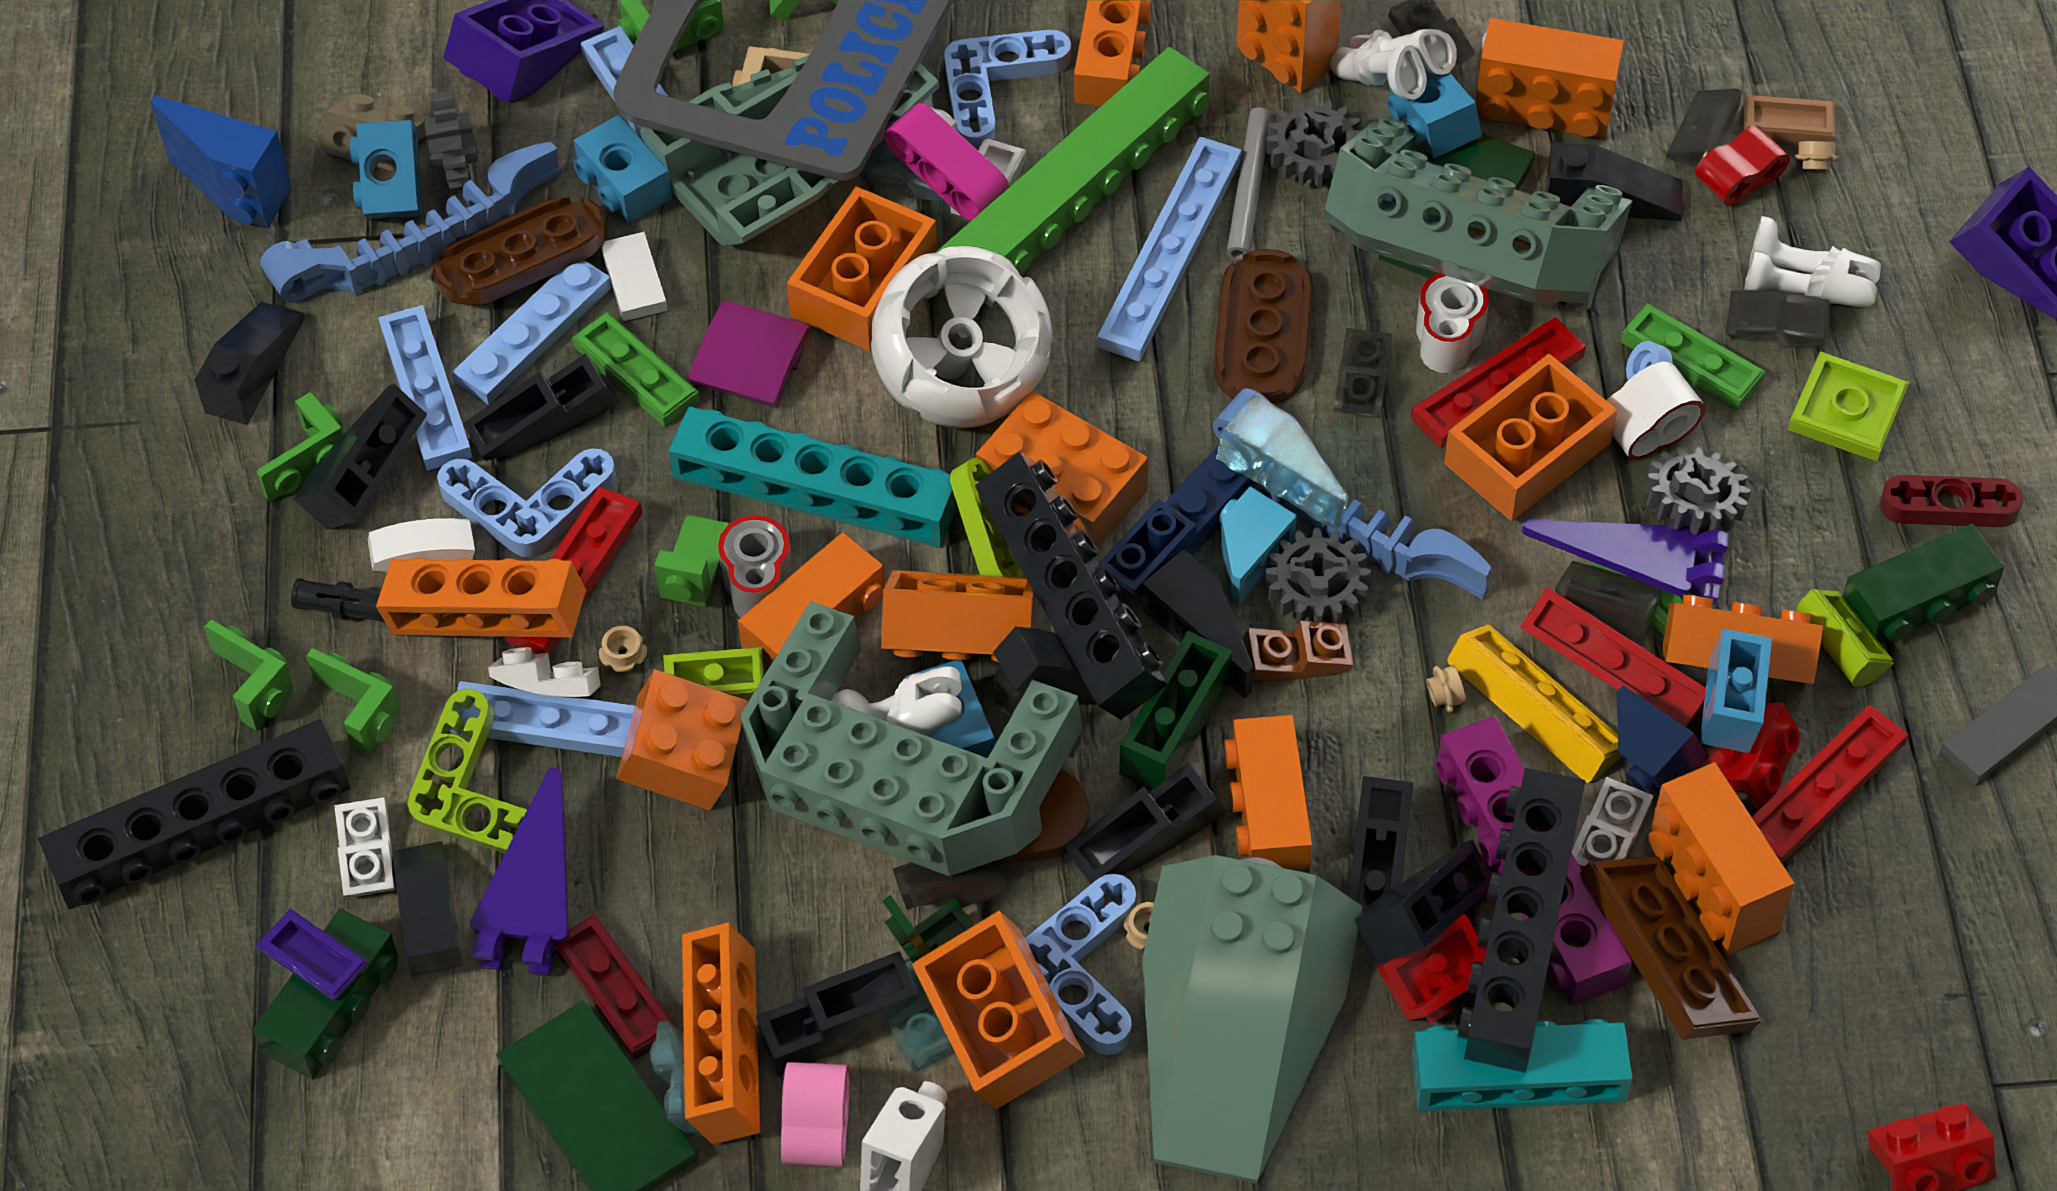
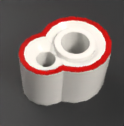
M1435 274L1424 283L1419 296L1416 331L1421 342V358L1430 369L1440 373L1458 371L1467 364L1470 353L1480 346L1485 336L1489 308V293L1486 288L1443 274Z
M1659 362L1644 368L1606 400L1618 410L1613 437L1627 456L1634 460L1645 458L1659 449L1669 447L1682 440L1695 429L1705 414L1704 403L1671 362Z

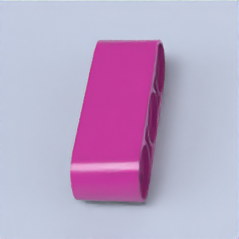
M916 104L884 132V139L890 151L968 221H972L1010 187L1004 174L925 104Z

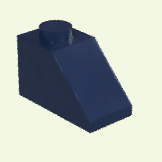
M1623 685L1617 691L1618 752L1630 769L1626 774L1627 778L1639 790L1648 794L1654 790L1660 794L1662 784L1699 769L1709 756L1692 731Z

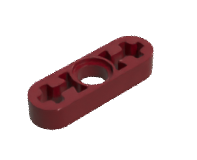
M1897 475L1885 483L1879 505L1881 512L1886 518L1900 524L1951 526L1973 524L1978 527H2006L2016 521L2023 503V493L2014 482L2002 478ZM1945 493L1955 494L1962 499L1964 506L1957 509L1945 507L1941 504L1938 497ZM1924 494L1930 495L1927 506L1924 505L1926 497H1923ZM1896 495H1905L1906 501L1910 502V504H1902L1900 497ZM1975 496L1978 497L1976 505H1979V508L1973 507ZM2000 498L2002 505H2005L2006 508L1998 507L1997 501L1992 499Z

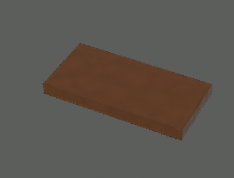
M1660 857L1589 862L1581 870L1580 875L1682 1040L1751 1032L1762 1021Z

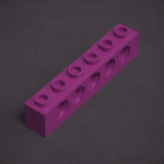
M1496 716L1441 735L1438 757L1435 758L1434 762L1441 782L1445 786L1450 784L1457 796L1456 805L1462 821L1467 826L1472 824L1479 836L1478 845L1485 863L1488 866L1494 865L1498 873L1502 874L1505 860L1496 858L1502 828L1512 830L1513 822L1504 823L1497 818L1508 817L1514 820L1513 816L1505 815L1511 785L1521 787L1525 768ZM1486 777L1492 780V782H1480L1475 778ZM1530 826L1532 830L1537 832L1548 831L1542 826ZM1572 852L1547 975L1556 991L1562 990L1570 1005L1574 1006L1626 986L1632 960L1580 875L1581 868ZM1531 869L1520 870L1525 875H1539L1538 872ZM1521 913L1524 920L1531 919L1527 915ZM1570 939L1577 940L1584 946L1571 947L1564 941Z

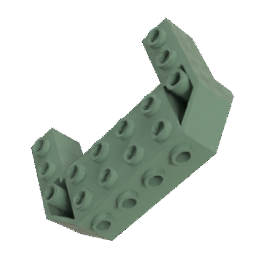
M1379 119L1378 122L1373 121L1340 148L1324 209L1326 225L1334 232H1344L1351 243L1363 250L1539 305L1554 306L1558 302L1563 301L1573 304L1579 309L1590 308L1600 273L1618 252L1632 200L1623 198L1622 192L1618 189L1597 185L1595 189L1589 187L1570 207L1561 204L1560 198L1551 193L1534 191L1533 195L1515 190L1516 185L1513 182L1502 178L1491 177L1486 181L1471 176V170L1460 165L1445 164L1444 167L1428 163V158L1425 155L1412 151L1416 134L1405 131L1404 124L1391 119ZM1393 196L1396 199V203L1391 202ZM1434 207L1438 209L1441 217L1428 214L1427 208ZM1472 222H1481L1485 226L1486 231L1471 227ZM1523 235L1528 237L1531 245L1516 241L1517 236Z
M810 601L740 715L750 754L770 809L947 876H952L1016 854L1038 838L1042 831L1039 807L1083 730L1078 696L1032 680L989 757L977 755L832 702L831 699L861 652L859 636L854 616Z

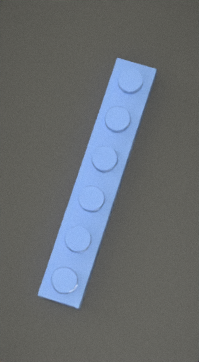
M1199 137L1097 336V348L1139 362L1141 361L1241 162V149Z

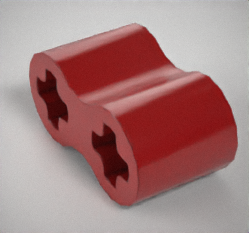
M1752 126L1743 131L1731 143L1716 147L1708 152L1698 163L1695 169V176L1726 206H1733L1743 200L1755 188L1775 181L1787 168L1790 156L1759 126Z

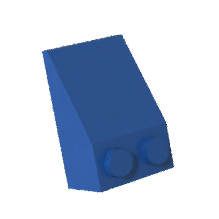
M154 95L150 102L168 160L225 215L242 224L251 223L268 229L292 190L277 131Z

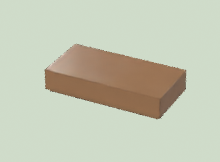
M1745 95L1742 132L1752 126H1759L1774 142H1834L1835 102Z

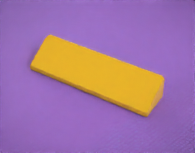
M1487 624L1460 635L1447 659L1450 666L1454 665L1460 675L1582 780H1586V783L1596 780L1621 758L1618 752V734L1491 625Z

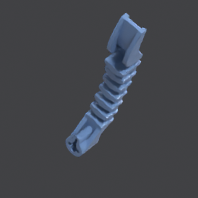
M546 142L516 150L497 159L488 170L489 185L493 189L491 196L487 197L470 179L464 183L462 194L469 208L466 209L454 195L447 201L446 213L449 216L448 218L443 220L433 209L426 216L427 228L420 231L413 220H410L404 226L405 238L398 241L387 229L381 232V248L373 250L364 238L358 241V257L350 260L340 245L334 248H313L308 240H300L296 243L283 241L274 244L264 252L260 260V266L281 298L289 303L299 302L324 289L351 291L355 296L362 294V289L377 284L380 287L391 277L398 274L404 277L409 274L410 269L422 264L425 267L431 265L433 259L439 257L442 251L451 243L514 215L520 200L529 191L562 174L556 155L558 149L551 142Z
M1248 388L1242 389L1214 420L1212 427L1218 439L1227 447L1251 460L1252 466L1257 469V479L1253 482V489L1258 492L1261 489L1271 495L1273 501L1279 505L1283 504L1297 515L1298 520L1302 517L1311 523L1313 528H1320L1322 533L1324 532L1329 536L1334 531H1338L1339 543L1345 544L1353 539L1356 542L1355 552L1357 554L1366 553L1367 559L1379 565L1381 572L1389 574L1392 571L1408 582L1422 578L1442 579L1459 586L1481 600L1486 596L1492 567L1478 552L1457 536L1442 529H1428L1419 533L1411 545L1407 547L1415 532V525L1411 518L1404 516L1392 536L1388 537L1385 533L1389 527V519L1385 512L1378 510L1367 525L1362 522L1365 512L1361 502L1354 499L1348 509L1344 511L1341 509L1343 496L1336 487L1333 486L1325 497L1319 495L1323 486L1320 476L1312 471L1303 483L1300 482L1303 468L1298 459L1292 457L1284 467L1281 466L1284 459L1282 443L1275 440L1273 435L1286 421L1284 416L1274 410L1270 402L1257 391Z

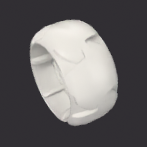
M971 246L948 247L941 249L938 253L924 254L912 260L889 282L877 305L872 320V356L878 374L888 392L903 407L918 411L921 414V418L925 421L943 427H978L990 424L1006 414L1010 415L1031 391H1034L1044 375L1050 360L1052 326L1047 305L1040 290L1031 278H1022L1010 260L982 248ZM945 288L947 301L954 318L944 324L937 338H906V330L910 324V312L916 303L923 297L928 299L936 296L940 289ZM985 299H987L985 304L988 307L992 308L995 305L1012 325L1016 337V345L1013 350L1002 345L982 342V331L973 319ZM973 361L985 384L981 388L960 387L942 381L935 376L937 374L944 379L959 378L965 374Z

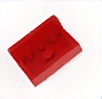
M1765 702L1763 725L1750 752L1745 753L1710 745L1706 752L1709 757L1699 768L1715 762L1734 792H1745L1754 808L1760 810L1780 788L1783 773L1792 754L1799 747V729L1784 703Z
M1466 914L1457 918L1426 948L1386 961L1376 967L1407 1021L1426 1017L1427 1021L1431 1023L1454 1010L1456 1007L1452 1000L1467 991L1473 961L1484 963L1486 949L1477 947L1479 936ZM1468 992L1470 997L1477 995L1475 993Z
M1966 1103L1945 1106L1934 1112L1909 1119L1895 1120L1888 1125L1867 1130L1869 1149L1891 1175L1892 1191H1958L1992 1181L1996 1177L1994 1136Z

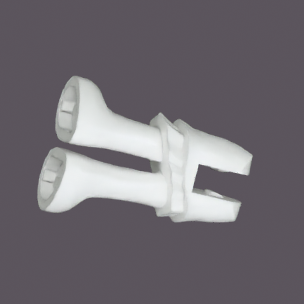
M1423 29L1392 39L1387 32L1375 30L1370 35H1359L1351 38L1349 41L1350 48L1341 47L1333 54L1330 67L1337 77L1349 81H1358L1367 86L1384 85L1388 78V84L1395 95L1402 99L1414 100L1419 98L1425 91L1427 83L1426 71L1436 75L1449 73L1455 66L1457 53L1453 39L1449 34L1441 30Z
M1761 216L1749 261L1744 293L1753 295L1771 291L1805 293L1803 303L1818 300L1817 305L1840 304L1853 307L1873 306L1876 299L1877 287L1875 283L1880 279L1881 264L1872 258L1853 253L1845 248L1840 251L1832 246L1830 251H1811L1791 247L1778 240L1777 223L1772 218ZM1788 270L1803 271V272H1808V273H1813V274H1802V273L1792 272V271H1788Z
M939 667L924 673L912 674L908 679H903V682L899 684L893 696L879 702L869 703L862 694L851 689H844L835 693L831 701L929 737L938 728L945 726L961 715V701L955 697L962 690L960 672L954 667Z

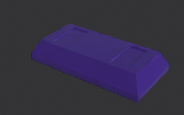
M289 909L256 945L257 949L333 1001L337 1000L369 964L366 959L292 909Z

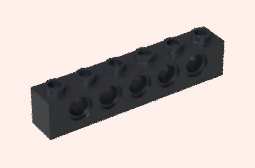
M1019 451L976 484L975 488L1097 706L1122 720L1167 686L1165 679L1158 669L1163 665V662L1156 650L1147 641H1142L1137 630L1141 628V624L1134 612L1126 604H1121L1117 598L1116 593L1120 591L1118 583L1106 568H1100L1095 556L1099 554L1098 548L1084 531L1078 530L1074 523L1078 518L1076 510L1063 495H1058L1054 485L1058 483V479L1054 472L1043 460L1040 459L1034 462ZM1097 613L1096 618L1091 622L1092 618ZM1119 649L1117 656L1112 660L1113 655Z
M320 718L37 839L69 910L79 905L92 904L101 899L104 894L125 885L141 883L153 873L172 865L190 862L200 853L221 844L237 842L247 833L270 823H281L289 819L294 813L312 805L328 803L337 798L339 794L351 788L343 763ZM290 775H298L294 779L284 780L286 777ZM252 794L247 799L237 800L239 797L243 795ZM205 814L200 819L190 820L196 815ZM158 834L153 839L143 841L149 835ZM110 854L107 858L103 860L95 861L98 857L102 855Z
M1525 768L1521 787L1514 785L1510 787L1505 815L1513 816L1514 822L1512 830L1501 829L1496 858L1505 860L1502 874L1492 872L1486 900L1488 903L1496 904L1493 918L1483 916L1477 947L1485 948L1486 954L1484 963L1473 961L1467 992L1477 994L1474 1009L1463 1007L1457 1038L1467 1040L1465 1060L1527 1072L1586 780ZM1530 826H1542L1548 831L1537 832L1532 830ZM1531 869L1538 872L1539 875H1525L1520 870ZM1522 913L1531 919L1517 920L1510 914ZM1511 957L1517 959L1522 964L1511 966L1505 964L1500 959ZM1505 1003L1513 1010L1498 1011L1491 1004Z

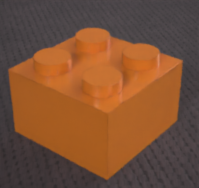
M654 669L638 695L616 780L710 811L727 786L742 726L740 715L748 701Z

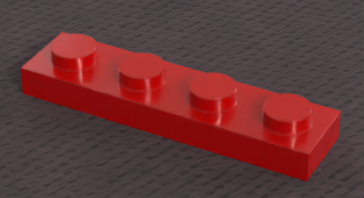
M1554 317L1412 407L1411 420L1442 449L1447 444L1448 431L1548 353L1568 368L1584 358L1586 346Z
M598 487L551 557V559L572 561L586 589L583 603L643 514L640 501L602 487ZM561 637L504 638L507 643L520 648L530 647L533 653H548L549 656Z
M1548 587L1545 588L1520 626L1522 630L1617 691L1623 685L1687 729H1690L1704 708L1706 687Z
M1870 704L1752 816L1753 821L1782 864L1906 744L1909 734Z

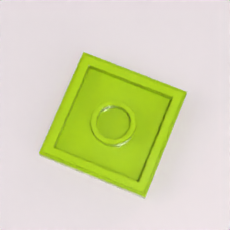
M1820 351L1792 414L1787 430L1878 462L1910 382Z

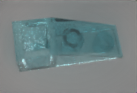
M1254 394L1223 428L1217 459L1224 462L1233 471L1242 473L1262 485L1271 494L1282 497L1305 511L1314 520L1321 521L1337 531L1342 523L1348 495L1295 417Z

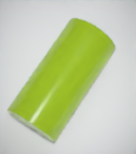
M1811 589L1799 602L1796 608L1797 612L1811 614L1810 624L1823 625L1821 645L1854 687L1870 684L1882 676L1894 664L1890 655L1838 591Z
M762 647L663 655L665 673L744 700H750L765 676Z

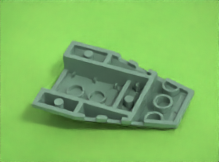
M810 55L793 60L794 67L770 74L769 70L766 69L751 74V81L734 87L731 86L730 82L711 88L688 102L753 120L764 119L785 95ZM921 63L916 69L875 147L884 139V132L916 104L923 103L939 88V81ZM646 127L640 129V134L645 144L669 170L673 195L721 246L745 243L817 201L839 181Z
M1219 855L1162 866L1142 959L1154 1163L1255 1184L1258 1183L1283 1132L1287 1119L1306 1084L1310 1071L1319 1057L1328 1034L1345 1003L1358 934V926L1354 919L1362 912V905L1317 875Z

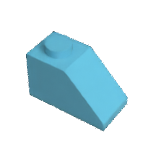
M1249 487L1238 500L1231 499L1219 517V523L1221 524L1220 546L1230 600L1238 606L1264 578L1266 569H1268L1269 554L1278 553L1279 541L1284 539L1293 544L1296 532L1297 515L1252 487Z

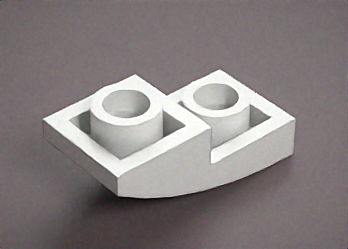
M446 518L404 522L369 532L368 536L372 571L387 572L391 560H412L414 558H425L428 560L473 559L475 552L469 519Z
M530 647L503 651V657L488 667L491 678L508 686L535 694L582 697L590 696L601 686L598 667L583 668L582 662H566L554 665L552 667L553 672H551L548 653L532 654V648Z
M1606 777L1590 816L1587 815L1572 849V854L1578 865L1584 868L1589 862L1627 859L1652 805L1654 795Z
M385 798L334 805L339 847L337 848L344 898L395 890L392 844Z

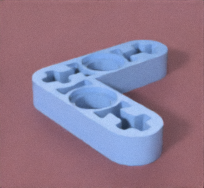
M1041 30L961 39L948 45L944 52L945 76L952 118L957 121V132L977 150L986 138L995 140V116L989 81L1051 75L1064 71L1071 63V41L1069 37L1058 30ZM1054 49L1056 54L1050 55L1047 50ZM1005 51H1012L1019 55V58L1013 62H1002L996 57ZM1027 51H1032V58H1027ZM961 59H967L970 73L962 74ZM965 90H975L981 94V97L974 101H965L959 98L958 95ZM970 118H978L980 132H972Z
M593 448L584 450L576 455L527 501L474 462L467 459L458 458L445 463L440 468L437 479L442 498L446 503L513 553L521 557H533L548 549L573 526L598 487L611 491L616 482V472L613 459L608 452ZM600 469H602L603 474H601L600 476L595 473H591L586 477L587 470L597 472ZM456 479L459 482H464L468 479L470 489L474 493L471 497L470 490L461 483H457L452 487V481ZM582 485H583L584 492H582V491L580 490V487H581ZM559 495H567L574 499L573 504L564 510H554L548 505L551 499ZM492 500H500L507 505L505 510L497 515H487L481 511L484 504ZM518 526L529 533L536 529L537 534L532 536L526 533L520 537Z
M1108 874L1097 879L1025 938L1035 958L1041 959L1045 955L1047 956L1048 969L1055 976L1051 983L1049 972L1042 965H1038L1072 1031L1092 1050L1107 1056L1118 1054L1129 1045L1132 1036L1131 1017L1127 1010L1078 962L1122 927L1125 917L1136 907L1134 885L1129 879L1118 874ZM1108 894L1112 898L1122 895V905L1119 906L1117 903L1111 902L1104 907V895ZM1100 910L1101 922H1099L1098 917L1096 916V913H1098ZM1070 921H1081L1088 925L1090 933L1081 940H1071L1064 936L1062 928ZM1068 985H1078L1086 990L1088 996L1084 1002L1070 1005L1060 999L1059 992ZM1096 1005L1097 1017L1105 1025L1118 1024L1117 1035L1114 1036L1109 1031L1102 1035L1099 1034V1021L1092 1014Z

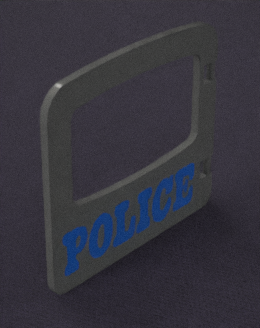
M658 0L639 34L614 87L613 94L616 109L625 120L639 126L832 179L850 180L857 177L864 168L954 0H839L821 37L801 71L766 118L760 120L745 118L664 96L656 92L663 71L680 37L702 1Z

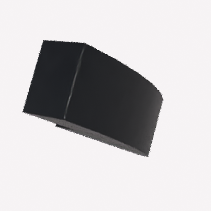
M585 353L548 379L540 371L462 424L481 457L487 461L520 452L561 436L596 418L620 403L601 369Z
M1015 626L993 651L1015 691H1026L1031 681L1034 680L1077 695L1079 705H1097L1058 634L1037 628Z
M1187 763L1151 792H1148L1143 786L1064 846V849L1089 883L1092 884L1104 875H1124L1145 865L1204 829L1225 814L1226 810L1191 764Z
M443 841L393 851L406 956L412 976L415 977L463 967L458 937L459 930Z
M900 951L806 986L803 988L804 998L756 1016L760 1037L776 1075L779 1077L785 1074L788 1062L812 1063L868 1034L918 1000L919 993Z

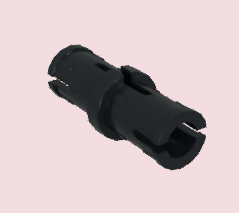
M297 578L293 585L291 604L295 609L303 608L331 613L334 619L346 620L351 616L385 623L376 607L380 592L353 588L351 582L339 581L336 585ZM329 597V598L342 599V600L351 601V602L354 601V602H359V604L349 603V602H342V601L333 600V599L330 600V599H326V598Z

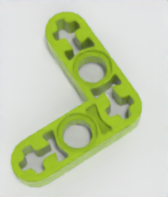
M465 688L452 694L445 704L409 794L408 808L412 816L428 829L505 854L514 835L502 830L503 815L507 814L504 821L509 827L518 829L527 809L466 790L492 726L494 712L492 705L481 692ZM474 702V706L478 709L480 715L478 718L469 717L463 731L471 738L470 742H467L458 735L449 733L451 730L458 734L461 733L464 719L459 715V711L461 708L469 709ZM452 746L461 748L464 753L461 765L452 771L440 769L438 761L442 751ZM435 775L442 781L453 783L451 788H448L442 783L438 792V798L444 805L441 810L433 809L428 816V811L422 806V803L425 799L433 800L436 796L439 786L431 780L432 776ZM477 807H486L491 813L489 825L479 832L469 831L465 823L469 812Z

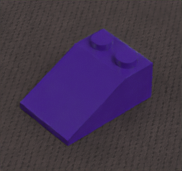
M489 0L454 14L443 59L458 68L463 75L473 78L489 89L495 97L510 103L537 92L582 51L581 42L603 32L604 24L568 0Z
M2027 167L2000 183L1949 242L1982 276L2057 320V195L2030 167Z

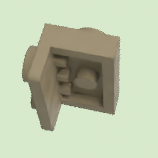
M351 94L326 111L323 150L327 154L351 160L350 137L357 136L356 124L412 120L417 127V139L419 141L426 136L425 119L431 117L415 113V109L407 105L388 106L374 102V98L369 95ZM383 160L376 166L394 172L397 170L396 162L392 160Z

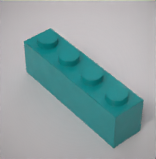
M1591 1019L1578 1025H1557L1549 1021L1537 1022L1526 1073L1465 1060L1467 1040L1457 1038L1459 1030H1453L1447 1026H1435L1422 1032H1415L1412 1063L1418 1112L1623 1103L1628 1098L1632 1073L1624 1022L1609 1023L1603 1019Z

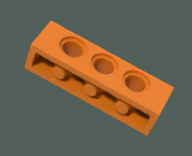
M1152 0L1087 1L1074 72V103L1102 106L1140 72V65H1135L1136 57H1144L1146 31L1140 30L1141 24L1149 25Z
M414 558L412 560H391L376 607L392 635L573 637L586 589L572 561L560 559L520 561L510 558L503 560H472L468 558L428 560L425 558Z
M727 922L682 934L685 1119L712 1145L760 1133L755 949Z

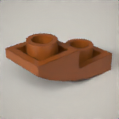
M1300 621L1295 631L1248 628L1242 638L1253 665L1252 680H1292L1320 677L1348 671L1353 666L1346 624Z

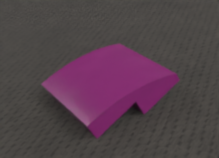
M723 301L699 347L688 380L695 385L778 409L791 369L797 370L811 326Z

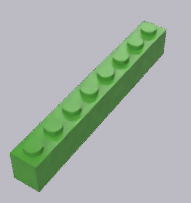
M1168 47L935 253H938L943 248L954 246H971L986 249L1010 260L1021 276L1035 257L1044 249L1048 250L1055 246L1062 233L1073 223L1084 220L1092 206L1105 195L1113 194L1121 181L1131 171L1143 167L1151 154L1164 142L1169 143L1172 141L1180 128L1188 120L1204 112L1210 101V73L1171 47ZM945 288L940 289L938 293L947 298Z

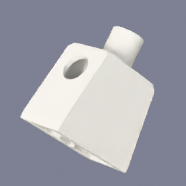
M924 1081L919 1084L916 1092L904 1087L895 1088L862 1141L860 1191L922 1190L943 1145L946 1110L944 1104L948 1096L942 1087L933 1082Z

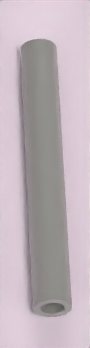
M1261 107L1253 108L1249 113L1226 252L1227 256L1234 261L1242 260L1243 255L1250 252L1266 154L1268 125L1271 122L1272 116L1269 110Z

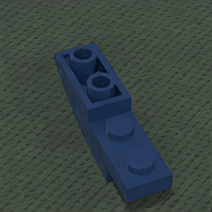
M1219 444L1165 503L1158 499L1098 563L1100 568H1106L1118 584L1134 595L1142 592V583L1184 549L1192 556L1221 528L1219 517L1222 510L1231 499L1238 500L1257 479V469Z

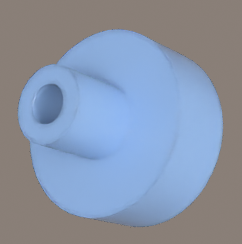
M1644 341L1638 344L1631 352L1627 361V379L1629 380L1639 371L1659 362L1672 363L1671 352L1668 348L1651 341Z

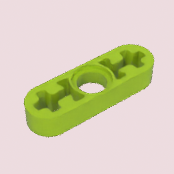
M972 458L952 470L950 483L980 575L1025 577L975 488L976 484L993 471L983 460ZM985 521H986L987 524L989 525L991 531L988 529V527H987Z

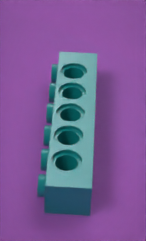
M688 407L669 448L672 477L675 479L940 549L958 507L950 483V474L941 469H927L904 463L892 456L881 457L862 452L850 445H835L819 441L804 433L792 434L770 428L757 421L746 422L727 417L715 410L704 411ZM902 496H911L908 498H900Z

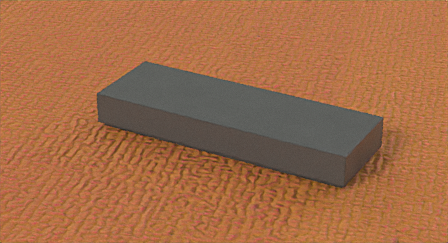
M2048 664L2044 665L1945 741L1940 753L1975 785L1979 784L2057 723V672Z

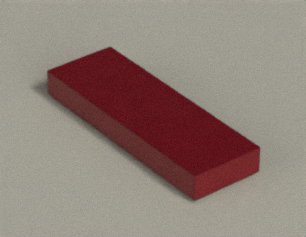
M595 914L569 929V938L566 942L554 943V950L634 1061L678 1034L677 1025Z

